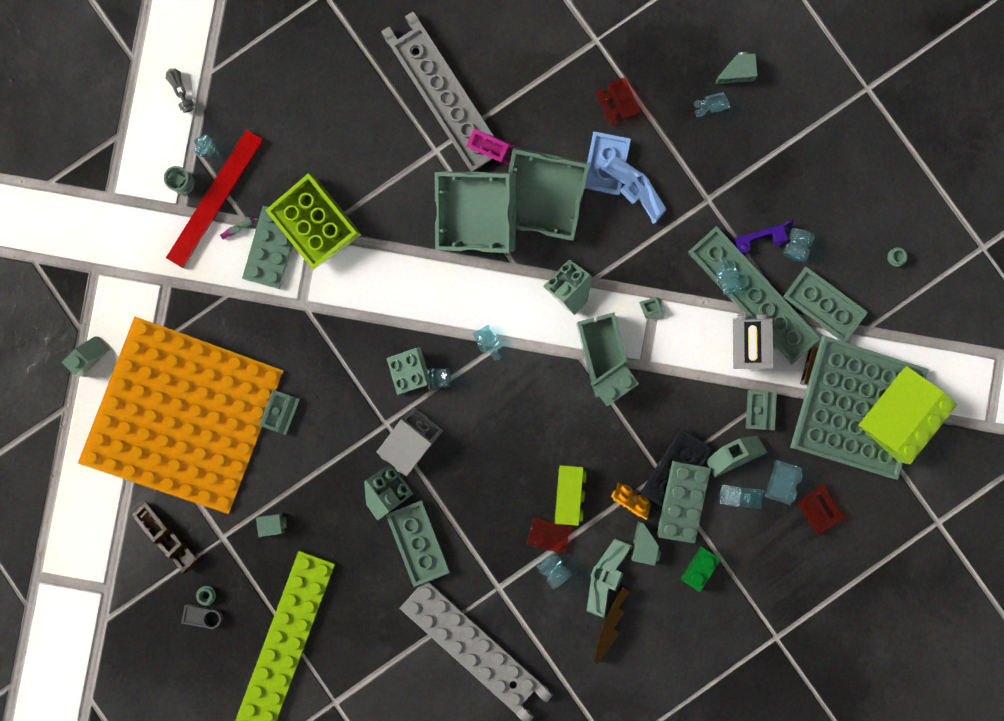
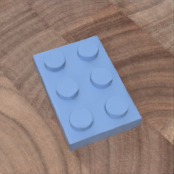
M593 131L587 160L590 165L585 189L620 195L619 190L621 189L622 182L607 172L602 171L601 168L614 155L626 162L631 139Z

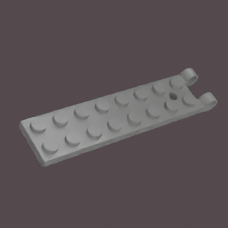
M411 12L405 16V19L412 31L399 39L396 38L390 27H387L381 33L469 170L474 172L493 160V158L466 147L472 131L475 128L493 136V134L415 13ZM414 49H419L420 51L418 55H414L412 52Z
M429 581L420 584L399 608L506 704L522 721H531L534 718V715L522 705L534 691L545 702H548L553 696V693ZM515 681L517 686L511 688L509 686L510 682Z

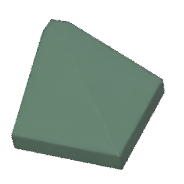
M658 297L639 302L646 319L664 318L663 309Z

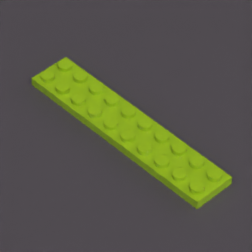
M301 550L298 551L235 721L278 720L336 563Z

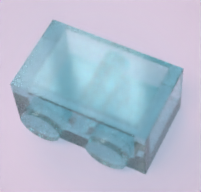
M776 460L764 497L791 505L797 496V491H795L797 483L800 484L803 477L802 468Z

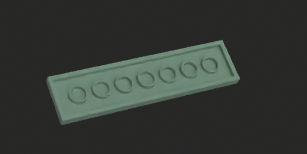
M717 226L687 252L744 314L749 315V318L757 317V314H768V317H772L773 346L791 365L821 339Z

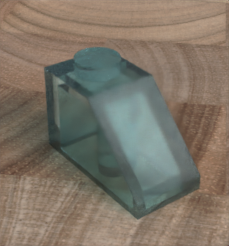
M722 484L720 504L761 509L763 490Z

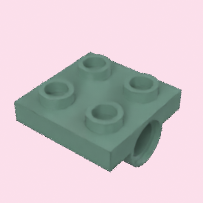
M421 347L386 358L397 395L431 384Z

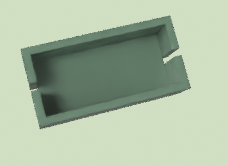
M615 312L598 316L596 318L597 322H595L594 318L576 322L591 383L621 361L629 369ZM593 388V392H594L595 397H599V395L596 393L595 389Z

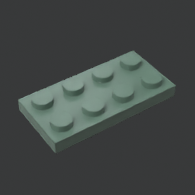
M262 206L242 279L280 289L293 244L265 211L268 207Z
M807 267L803 268L783 295V298L789 304L843 342L849 339L868 313Z
M672 461L656 536L695 543L711 468Z
M422 500L386 514L413 587L450 573Z

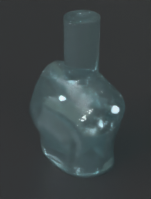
M204 134L201 138L196 137L194 139L196 145L193 152L202 158H208L213 154L216 144L212 138Z
M726 257L718 259L722 271L716 274V278L721 286L722 293L730 294L741 290L742 286L739 281L738 270L736 268H729Z
M490 325L472 334L481 352L489 351L494 361L502 358L496 349L500 340L492 331Z
M428 368L427 371L431 384L428 385L429 389L450 388L451 375L449 368Z

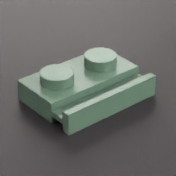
M621 361L590 384L607 407L639 383L624 362Z
M273 389L259 426L286 435L300 399Z
M748 390L746 429L775 430L777 392Z

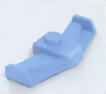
M615 155L602 166V171L607 172L625 184L619 191L632 204L638 199L640 200L653 224L667 210L644 173L639 172Z

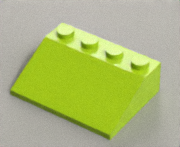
M309 173L265 210L313 270L362 235L317 178Z
M905 366L858 426L899 463L911 464L958 404L944 391Z

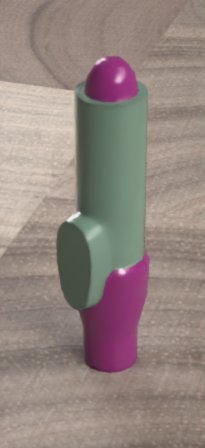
M248 217L233 227L228 228L220 234L222 240L252 225L254 218Z

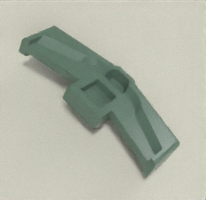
M614 539L597 565L594 566L590 575L588 612L606 619L609 589L617 592L624 573L617 571V569L633 548V545Z

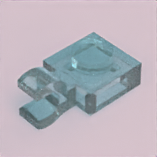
M724 92L709 95L703 101L698 100L694 102L696 108L701 107V109L695 111L697 117L704 116L708 110L713 113L730 108L729 101Z

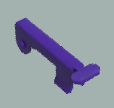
M789 220L785 224L734 238L736 248L743 255H746L750 251V242L769 236L773 237L775 246L785 244L788 238L784 227H791L793 220Z

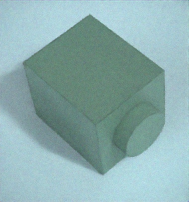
M283 513L256 518L258 537L282 534L287 528L286 517H283Z

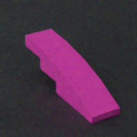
M475 128L466 147L507 165H510L513 148H519Z

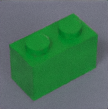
M700 547L680 579L701 592L721 559L705 548Z

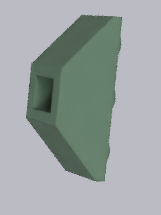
M758 435L745 437L721 447L706 462L709 468H711L714 478L766 454L767 451Z

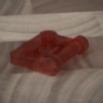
M825 483L796 501V504L817 535L846 517L828 493V487ZM821 494L834 515L832 518L828 516L817 498L818 495Z

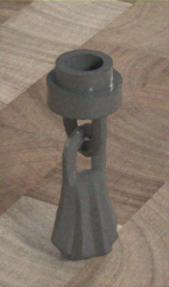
M176 68L168 69L165 79L172 86L176 96L182 100L178 104L179 109L183 113L191 112L194 110V103L192 99L186 100L185 98L186 90L181 80V71ZM180 87L182 92H178L177 88Z

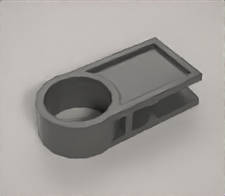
M187 604L184 606L181 623L214 629L222 623L223 614L216 608ZM209 612H215L219 616L217 625L212 626L207 622L206 616Z

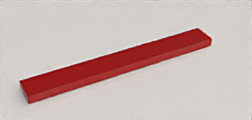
M248 130L245 131L165 257L166 259L184 268L264 141L263 139Z

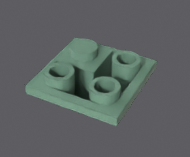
M568 260L543 287L564 308L575 315L588 302L592 276L574 262Z
M392 464L387 465L364 482L366 505L377 520L413 495L411 489Z

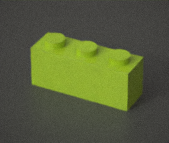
M559 465L555 524L579 526V521L583 520V510H580V502H584L585 498L582 483H586V471H583V467Z

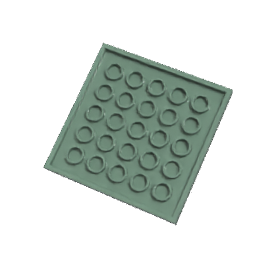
M822 336L790 448L898 480L903 463H899L858 424L905 366L925 379L929 369L828 336Z

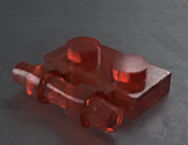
M625 77L607 84L609 92L604 94L602 88L595 91L598 97L596 100L599 105L601 104L605 112L603 115L611 126L618 123L615 118L618 114H620L622 120H625L640 113L639 106ZM613 99L616 108L611 109L608 100Z

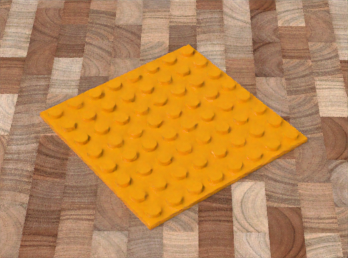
M134 316L77 464L229 514L262 426H259L272 390L277 389L283 370Z

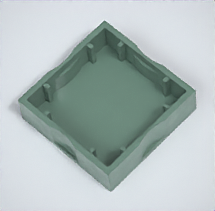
M514 147L508 172L516 173V229L537 231L547 236L573 241L590 163Z
M435 172V202L437 207L435 250H478L498 253H510L516 250V173Z

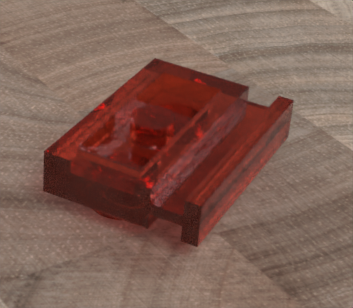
M534 517L527 545L564 554L571 527Z

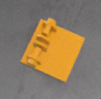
M618 483L616 490L611 495L613 501L623 505V507H627L629 511L631 510L637 516L647 520L651 507V502H649L648 498L638 495L628 485Z

